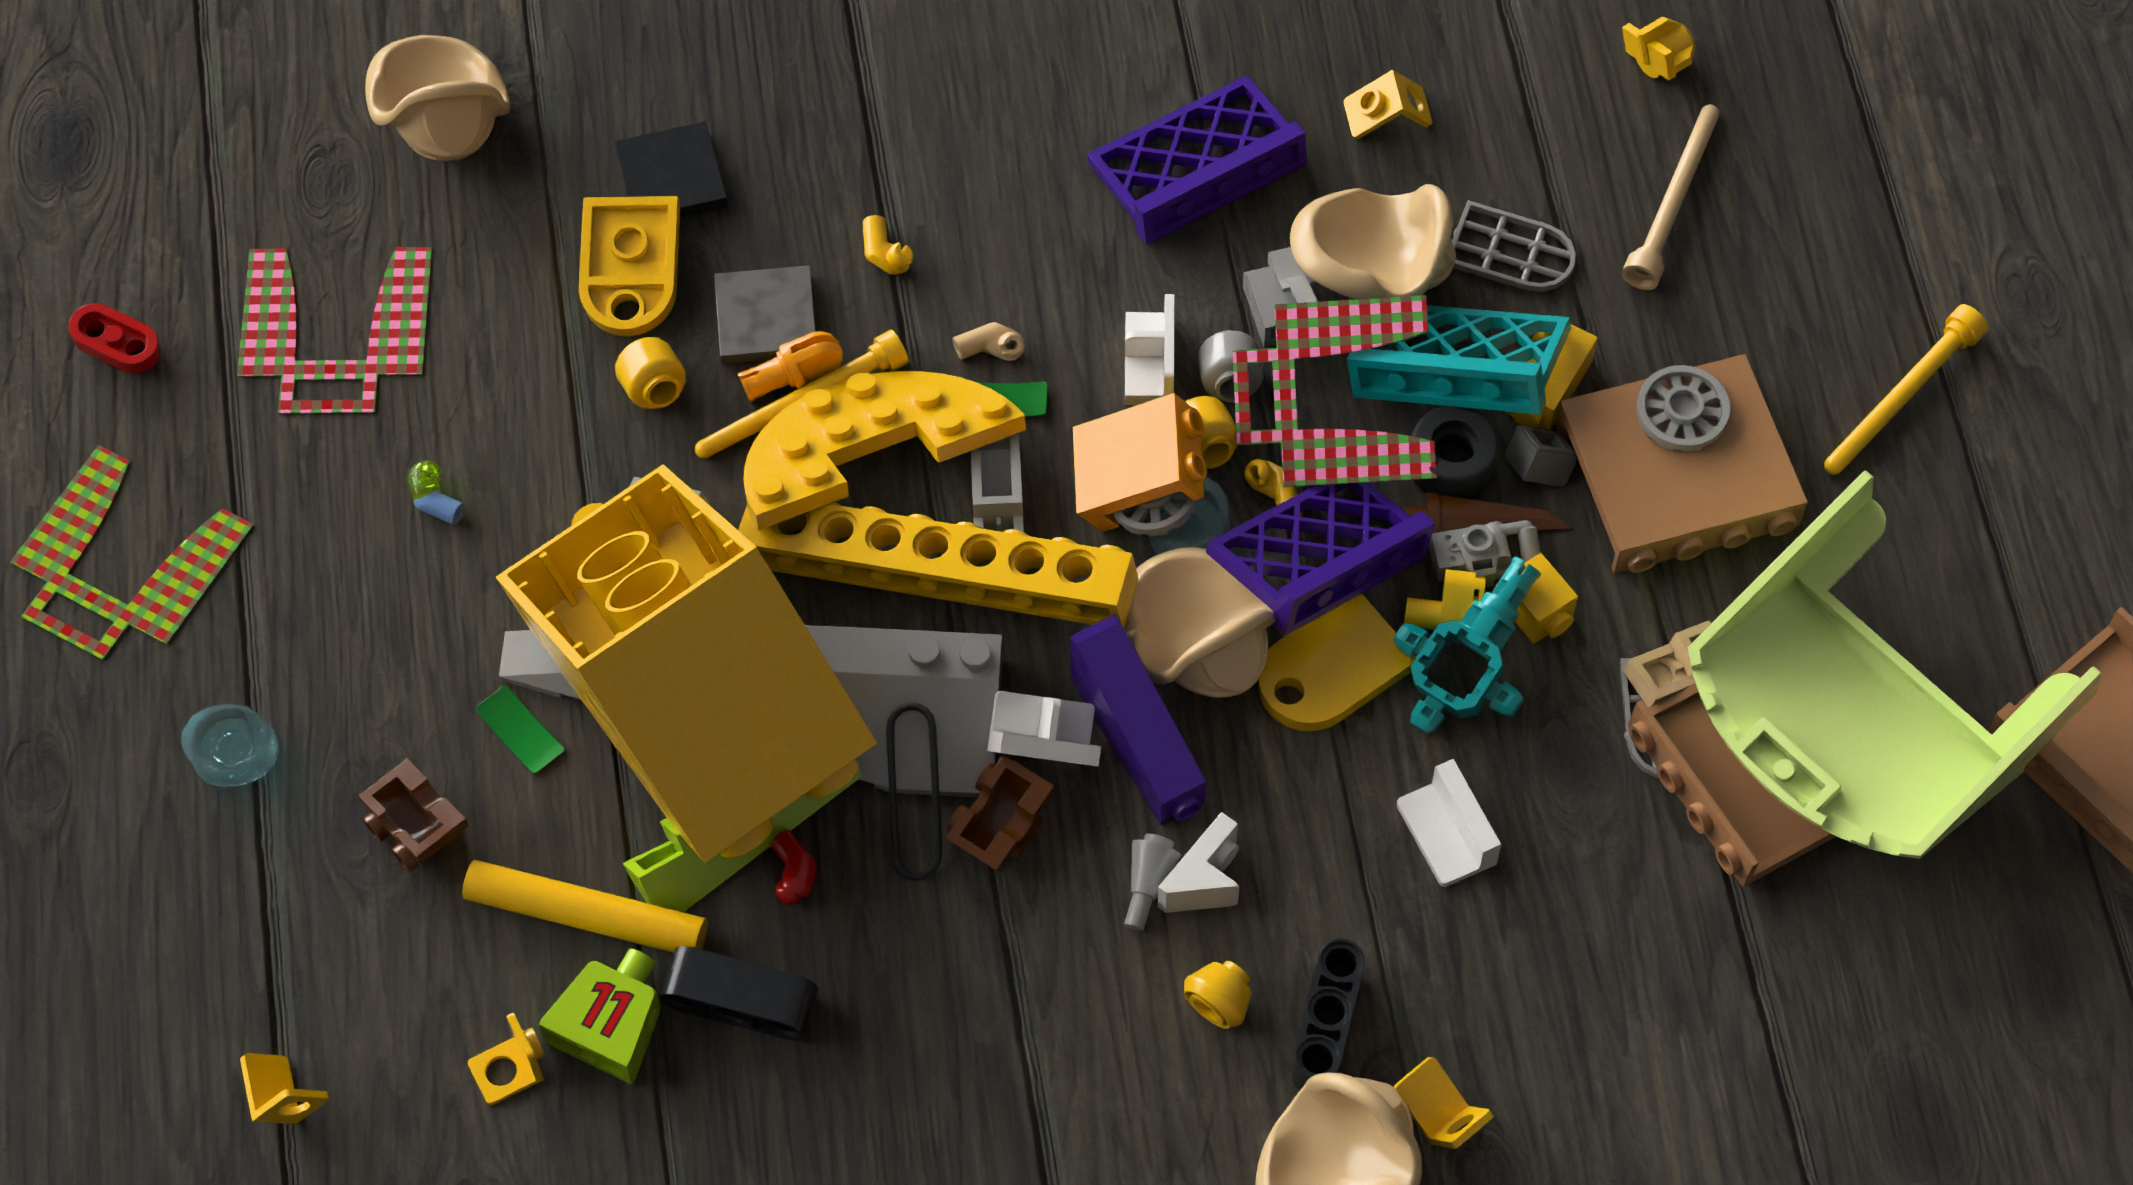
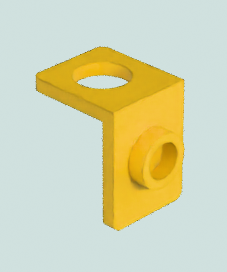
M1394 70L1389 71L1344 99V107L1351 134L1357 139L1364 137L1400 114L1425 128L1433 124L1422 86ZM1406 91L1414 98L1418 110L1411 104Z
M514 1013L506 1016L514 1037L468 1061V1066L487 1104L490 1106L544 1080L537 1061L545 1056L543 1048L532 1027L523 1031ZM498 1059L511 1060L517 1067L515 1078L503 1086L490 1083L486 1077L489 1065Z
M246 1053L240 1058L252 1122L298 1124L329 1101L327 1091L294 1089L289 1060L286 1056ZM297 1102H305L299 1106L297 1104Z
M1427 1057L1394 1085V1089L1408 1106L1411 1117L1431 1145L1456 1149L1494 1117L1489 1109L1468 1106L1434 1057ZM1469 1123L1466 1127H1464V1128L1461 1129L1460 1131L1456 1132V1131H1457L1459 1128H1461L1463 1125Z

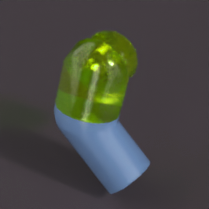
M424 460L414 464L407 478L414 505L417 509L455 526L463 516L465 504L441 493L439 487L440 477L437 476L442 473L440 466L431 460Z

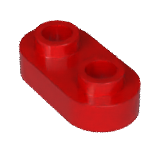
M92 303L80 307L70 318L69 332L76 347L82 352L124 372L137 374L148 371L160 359L161 346L154 330L150 326L103 304ZM96 331H104L98 337H90ZM136 350H144L140 354L131 356L132 352Z

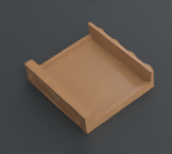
M1745 354L1695 366L1713 375L1725 388L1730 401V415L1725 430L1714 444L1702 447L1700 451L1682 453V450L1664 449L1644 433L1638 423L1636 405L1639 391L1647 379L1560 401L1555 425L1561 436L1565 440L1570 439L1615 552L1612 564L1614 574L1627 570L1633 573L1643 572L1652 568L1658 562L1674 558L1681 561L1697 557L1704 550L1720 546L1735 548L1745 544L1751 538L1766 534L1781 536L1800 526L1808 501ZM1682 377V386L1690 385L1689 378ZM1665 380L1660 382L1666 389L1671 390L1670 383ZM1705 385V387H1700L1698 391L1702 395L1710 391L1711 388ZM1647 394L1649 399L1659 400L1655 395ZM1712 403L1705 407L1719 408L1720 404ZM1647 412L1648 417H1653L1660 414ZM1706 420L1712 426H1717L1718 424L1716 421ZM1670 423L1658 429L1665 433ZM1693 427L1697 438L1704 436ZM1681 428L1677 431L1675 438L1684 439Z
M2120 607L2104 630L2049 676L2051 677L2059 673H2070L2081 678L2092 666L2102 673L2096 695L2025 766L2024 772L2133 873V617L2124 608ZM2043 682L2015 706L2009 702L1998 711L1988 732L1993 734Z
M1696 683L1649 708L1643 700L1635 704L1628 723L1632 742L1639 751L1647 752L1657 766V773L1663 786L1669 792L1676 793L1686 807V814L1692 827L1698 833L1706 835L1715 848V855L1722 869L1729 875L1733 874L1742 887L1837 837L1815 826L1786 807L1743 767L1713 725L1701 700Z

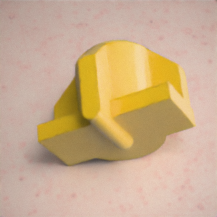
M1662 16L1640 30L1630 23L1622 27L1626 52L1636 59L1640 68L1649 77L1657 78L1663 76L1667 80H1671L1676 77V73L1692 64L1695 42L1691 32L1682 23Z

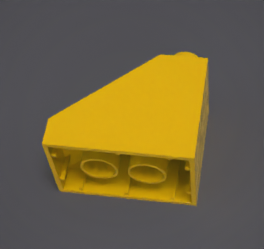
M661 465L496 576V579L527 626L672 826L704 863L718 854L725 858H733L755 849L770 835L774 825L771 819L772 816L804 794L809 798H821L844 787L858 771L859 763L856 758L878 744L758 548L665 465Z

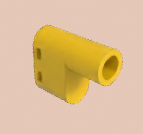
M1446 569L1442 601L1407 597L1404 623L1414 624L1422 629L1435 630L1438 624L1455 620L1460 622L1474 601L1480 602L1484 596L1485 576H1476V572ZM1475 589H1478V596H1474Z

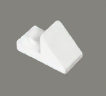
M1222 812L1218 815L1159 885L1157 903L1159 909L1165 913L1230 907L1238 904L1239 885L1221 872L1232 862L1238 852L1239 846L1236 844L1238 823Z

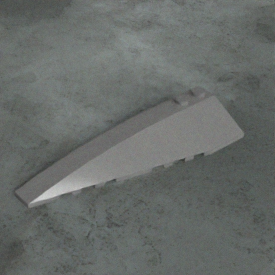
M805 625L878 743L856 758L861 771L859 780L873 783L874 788L889 792L887 721L892 711L900 705L918 703L930 710L936 723L940 796L979 797L981 792L975 789V785L980 774L988 764L993 763L996 765L997 752L987 751L994 698L996 692L1001 691L1002 635ZM531 630L505 631L499 672L500 681L559 698L566 695L580 699ZM905 711L898 716L894 724L897 793L932 795L928 722L925 716L918 711Z

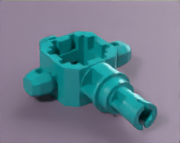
M1514 556L1511 560L1512 563L1492 593L1486 592L1480 602L1474 601L1460 622L1455 620L1438 624L1430 638H1427L1428 633L1414 624L1404 623L1394 636L1393 641L1401 652L1410 659L1416 656L1411 665L1413 680L1418 693L1426 697L1424 701L1419 699L1411 713L1410 723L1423 733L1429 735L1438 729L1445 720V715H1443L1445 710L1459 719L1478 716L1488 701L1491 710L1505 717H1513L1522 705L1524 699L1516 688L1506 681L1500 684L1505 675L1500 652L1516 629L1513 623L1520 614L1516 609L1536 579L1541 575L1532 565L1528 564L1526 567L1524 560ZM1452 641L1459 645L1462 643L1488 661L1487 671L1471 694L1468 693L1464 700L1448 693L1429 681L1428 678L1429 670L1445 646L1449 647Z

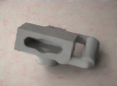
M1528 520L1506 524L1495 521L1486 525H1472L1468 528L1433 533L1429 550L1437 582L1444 581L1445 571L1449 569L1476 572V576H1485V587L1494 586V580L1502 578L1512 560L1506 536L1518 534L1521 559L1527 562L1540 553L1537 527L1533 526Z

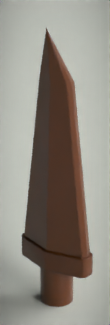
M1435 492L1426 493V507L1402 506L1401 509L1410 517L1423 511L1436 522L1433 533L1468 528L1472 525H1486L1495 521L1506 524L1524 520L1530 521L1533 526L1537 527V532L1573 529L1543 509L1440 495V493Z

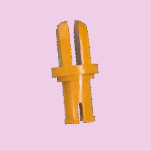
M822 331L812 332L789 343L780 345V351L776 352L777 357L737 374L749 401L752 402L769 392L789 384L791 388L796 386L799 389L839 368L843 361V351L839 346V341L831 333Z

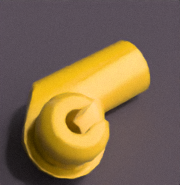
M878 215L866 217L863 220L866 259L890 275H899L906 272L913 261L914 255L911 248L905 245L901 249V243L891 244L887 242L886 219Z
M1261 459L1252 460L1247 464L1244 471L1246 481L1256 491L1274 499L1276 506L1299 494L1297 486L1283 487L1282 467ZM1303 511L1300 512V517H1303Z

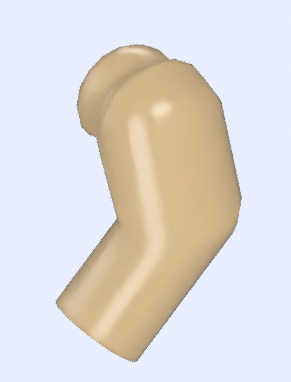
M996 322L988 323L952 338L956 353L961 360L980 352H985L1002 360L1011 361L1019 358L1025 348L1024 339L1021 334Z

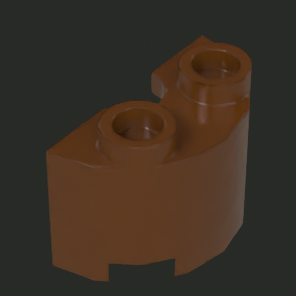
M1005 754L1001 756L996 765L990 763L985 767L975 785V789L981 792L979 797L970 808L965 805L958 807L946 828L949 832L946 839L999 872L1004 870L1005 861L1010 855L1017 859L1032 841L1045 819L1038 815L1046 801L1051 800L1054 796V785Z
M408 758L358 795L369 812L362 818L363 823L380 843L388 838L395 845L391 848V851L402 867L409 873L469 827L466 818L446 797L442 798L435 791L428 779Z

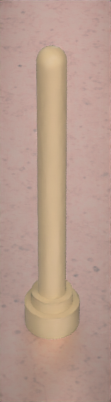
M1712 104L1704 106L1699 114L1643 247H1639L1636 251L1630 253L1622 270V277L1633 287L1641 290H1652L1658 286L1664 271L1663 257L1661 255L1662 249L1719 117L1718 108Z

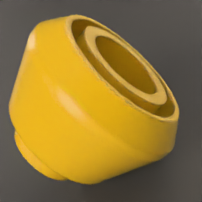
M1225 961L1224 964L1212 962L1186 977L1184 980V996L1200 1015L1214 1025L1224 1029L1237 1027L1244 1021L1252 996V991L1247 985L1250 982V977L1242 968L1231 961Z

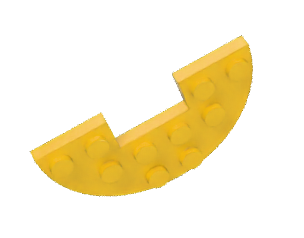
M893 371L874 374L857 373L849 377L845 382L823 389L810 390L802 398L777 414L761 430L749 450L744 466L743 480L747 507L751 519L757 529L761 530L849 497L847 481L836 467L843 463L916 436L936 461L940 463L1025 431V414L1006 397L986 386L961 377L924 371Z

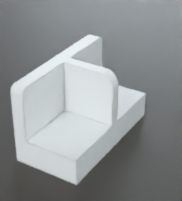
M1165 294L1164 312H1126L1125 405H1140L1174 393V294Z
M997 691L994 698L987 751L1098 766L1101 746L1090 745L1095 707L1089 703Z

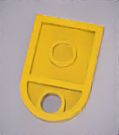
M678 196L583 198L579 295L588 317L603 331L618 336L640 335L657 327L671 312L677 293L681 205ZM633 301L639 304L638 313L629 320H620L614 316L616 307L622 302Z
M1360 594L1273 644L1268 650L1265 667L1258 679V692L1264 708L1279 723L1295 730L1319 731L1336 725L1412 672L1411 665L1416 656L1410 659L1397 648L1393 641L1396 632L1363 594ZM1292 686L1302 693L1303 698L1295 704H1284L1276 698L1275 692L1281 687Z

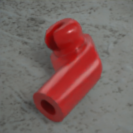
M787 829L773 838L770 847L785 864L782 874L783 880L776 884V894L784 903L795 905L802 896L807 897L812 891L817 865L809 852L794 834Z

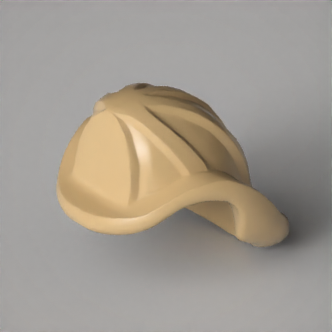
M418 35L391 42L377 52L367 70L365 82L366 102L373 122L381 126H395L401 137L416 153L429 159L445 162L458 161L475 153L488 139L494 126L495 117L504 116L510 112L507 88L497 67L475 46L453 37Z
M1425 184L1414 192L1401 195H1382L1361 188L1325 195L1315 199L1299 212L1290 232L1291 251L1299 267L1319 284L1352 299L1421 296L1427 290L1443 282L1450 275L1456 261V253L1451 240L1453 227L1452 207L1444 191L1433 184Z
M1187 547L1173 549L1156 555L1137 567L1139 578L1124 630L1152 682L1164 685L1175 681L1181 687L1191 692L1211 698L1232 697L1249 690L1259 679L1266 664L1268 655L1266 629L1275 622L1274 611L1212 559L1204 548Z
M1321 1073L1310 1077L1269 1133L1259 1158L1255 1185H1419L1422 1178V1156L1414 1137L1413 1122L1408 1106L1394 1087L1387 1083L1352 1077L1341 1073Z

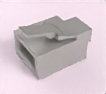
M1291 247L1268 252V267L1244 272L1243 289L1264 348L1276 345L1274 304L1319 302L1313 287L1316 281L1309 277L1296 263Z

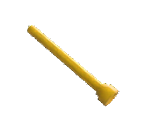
M1962 304L1945 320L1946 327L1943 329L1944 336L1825 460L1824 468L1827 473L1837 475L1842 472L1958 348L1964 349L1967 346H1974L1988 332V323L1980 312L1969 305Z
M892 329L874 338V344L868 347V353L698 441L695 445L696 455L702 459H707L761 431L777 414L802 398L810 390L823 389L845 382L849 377L857 373H871L877 369L879 372H884L887 369L893 372L909 364V358L902 342Z

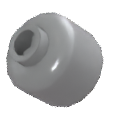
M1222 331L1207 338L1200 346L1198 353L1200 377L1204 390L1211 397L1235 403L1232 350L1259 349L1257 342L1250 335L1241 331ZM1248 363L1249 396L1254 394L1262 384L1264 376L1262 363Z

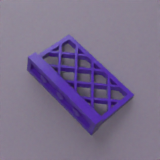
M1248 75L1088 153L1087 158L1091 168L1135 221L1137 234L1147 245L1307 165L1306 135L1296 121L1289 124ZM1244 94L1252 102L1250 111L1226 108L1228 102ZM1197 117L1213 119L1210 131L1186 127L1189 121ZM1221 122L1244 123L1243 134L1235 135L1219 132ZM1254 125L1273 127L1276 130L1262 138L1250 137ZM1157 137L1173 139L1170 151L1146 147L1149 141ZM1182 140L1205 143L1202 155L1178 152ZM1214 145L1238 148L1222 158L1210 157ZM1117 157L1133 159L1129 171L1109 168L1106 163ZM1142 160L1165 163L1162 175L1138 172ZM1174 165L1197 168L1196 171L1182 178L1170 177ZM1133 185L1157 188L1156 191L1138 200H1135L1131 195Z
M1369 482L1315 485L1209 541L1206 553L1274 611L1275 622L1272 625L1286 636L1425 559L1436 522L1423 511L1410 517ZM1348 487L1361 498V502L1335 498V493ZM1305 509L1326 511L1327 521L1300 517V512ZM1334 513L1361 516V525L1334 522ZM1369 518L1388 520L1394 526L1389 529L1369 527ZM1269 528L1292 530L1291 539L1264 536V531ZM1299 532L1326 535V544L1299 541ZM1334 536L1361 540V544L1354 548L1334 546ZM1233 547L1256 549V559L1238 557L1230 549ZM1263 551L1291 554V564L1263 560ZM1299 556L1326 559V563L1318 568L1298 565ZM1262 576L1289 578L1290 583L1277 591Z

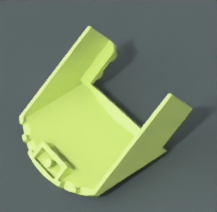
M1865 470L1687 649L1699 695L1713 725L1743 767L1770 794L1810 823L1841 839L1886 854L1920 859L2024 772L2025 766L2096 695L2102 673L2092 666L2081 678L2070 673H2059L2049 677L1993 734H1990L1828 592L1881 539L1885 532V512L1872 499L1874 477Z

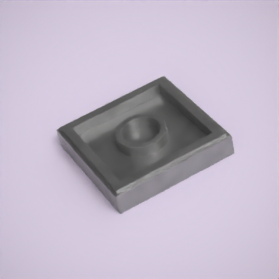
M810 265L714 274L721 364L771 360L777 357L776 352L780 351V345L815 332Z

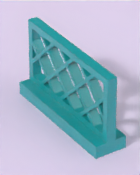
M1427 305L1428 332L1423 334L1428 340L1409 347L1405 341L1415 338L1412 337L1376 348L1351 352L1347 358L1353 397L1541 415L1546 404L1545 386L1571 330L1570 317ZM1446 324L1459 326L1443 334H1439L1435 330ZM1492 328L1505 330L1489 338L1482 334V332ZM1538 332L1553 333L1551 336L1536 342L1529 338V336ZM1471 338L1475 343L1459 351H1455L1452 345ZM1515 342L1522 347L1506 355H1502L1498 351V349ZM1391 347H1394L1397 351L1386 350V349H1389V348H1391ZM1437 351H1441V353H1442L1443 355L1433 354V353H1435V352H1437ZM1487 355L1490 359H1484L1479 357ZM1534 359L1537 363H1529L1527 361Z

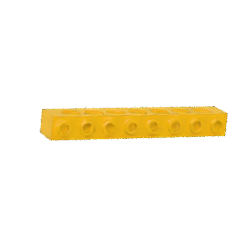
M833 502L758 530L746 506L738 529L740 533L758 548L771 571L1091 625L1115 614L1124 628L1139 578L1132 553L1113 545H1103L1098 548L1080 545L1073 540L1063 537H1055L1052 540L1031 537L1022 531L1014 529L1000 532L982 529L980 526L970 522H958L957 524L938 522L921 514H912L909 517L889 514L880 508L872 506L858 509L841 506ZM803 529L796 535H790L793 531ZM850 537L842 543H836L841 538ZM889 545H897L895 548L891 550L882 551L885 547ZM945 552L941 557L929 559L933 554ZM993 560L986 566L977 567L982 561ZM1032 568H1041L1038 572L1034 574H1024L1026 571ZM1089 576V578L1083 582H1072L1077 577Z

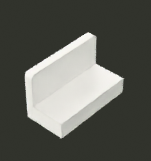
M1454 759L1435 766L1432 784L1398 798L1397 808L1441 887H1447L1497 865L1501 843Z

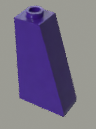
M1114 614L1070 636L1071 682L1084 703L1094 705L1095 721L1159 824L1162 825L1174 818L1176 821H1182L1194 815L1201 808L1202 804L1205 803L1206 780L1117 616Z

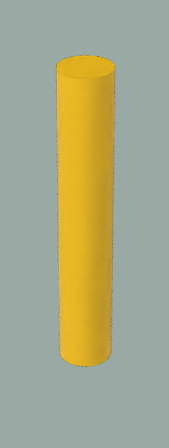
M479 860L471 862L463 884L462 896L464 900L674 953L675 948L679 946H688L702 950L706 938L707 918Z

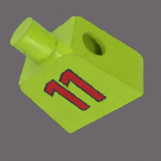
M629 949L617 970L598 961L589 962L538 1024L544 1042L632 1085L638 1074L661 1009L657 991L645 984L656 966L655 961L643 952Z

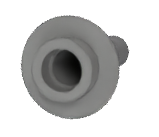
M1145 834L1144 840L1132 841L1131 894L1133 895L1125 918V927L1136 931H1144L1152 900H1156L1158 896L1159 885L1175 868L1182 857L1178 851L1173 849L1174 841L1156 834Z

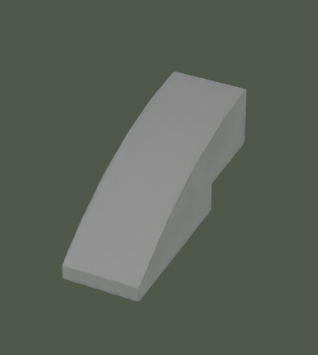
M1019 433L971 451L974 524L982 529L1000 532L1014 529L1024 532ZM993 560L982 561L977 567L986 566Z

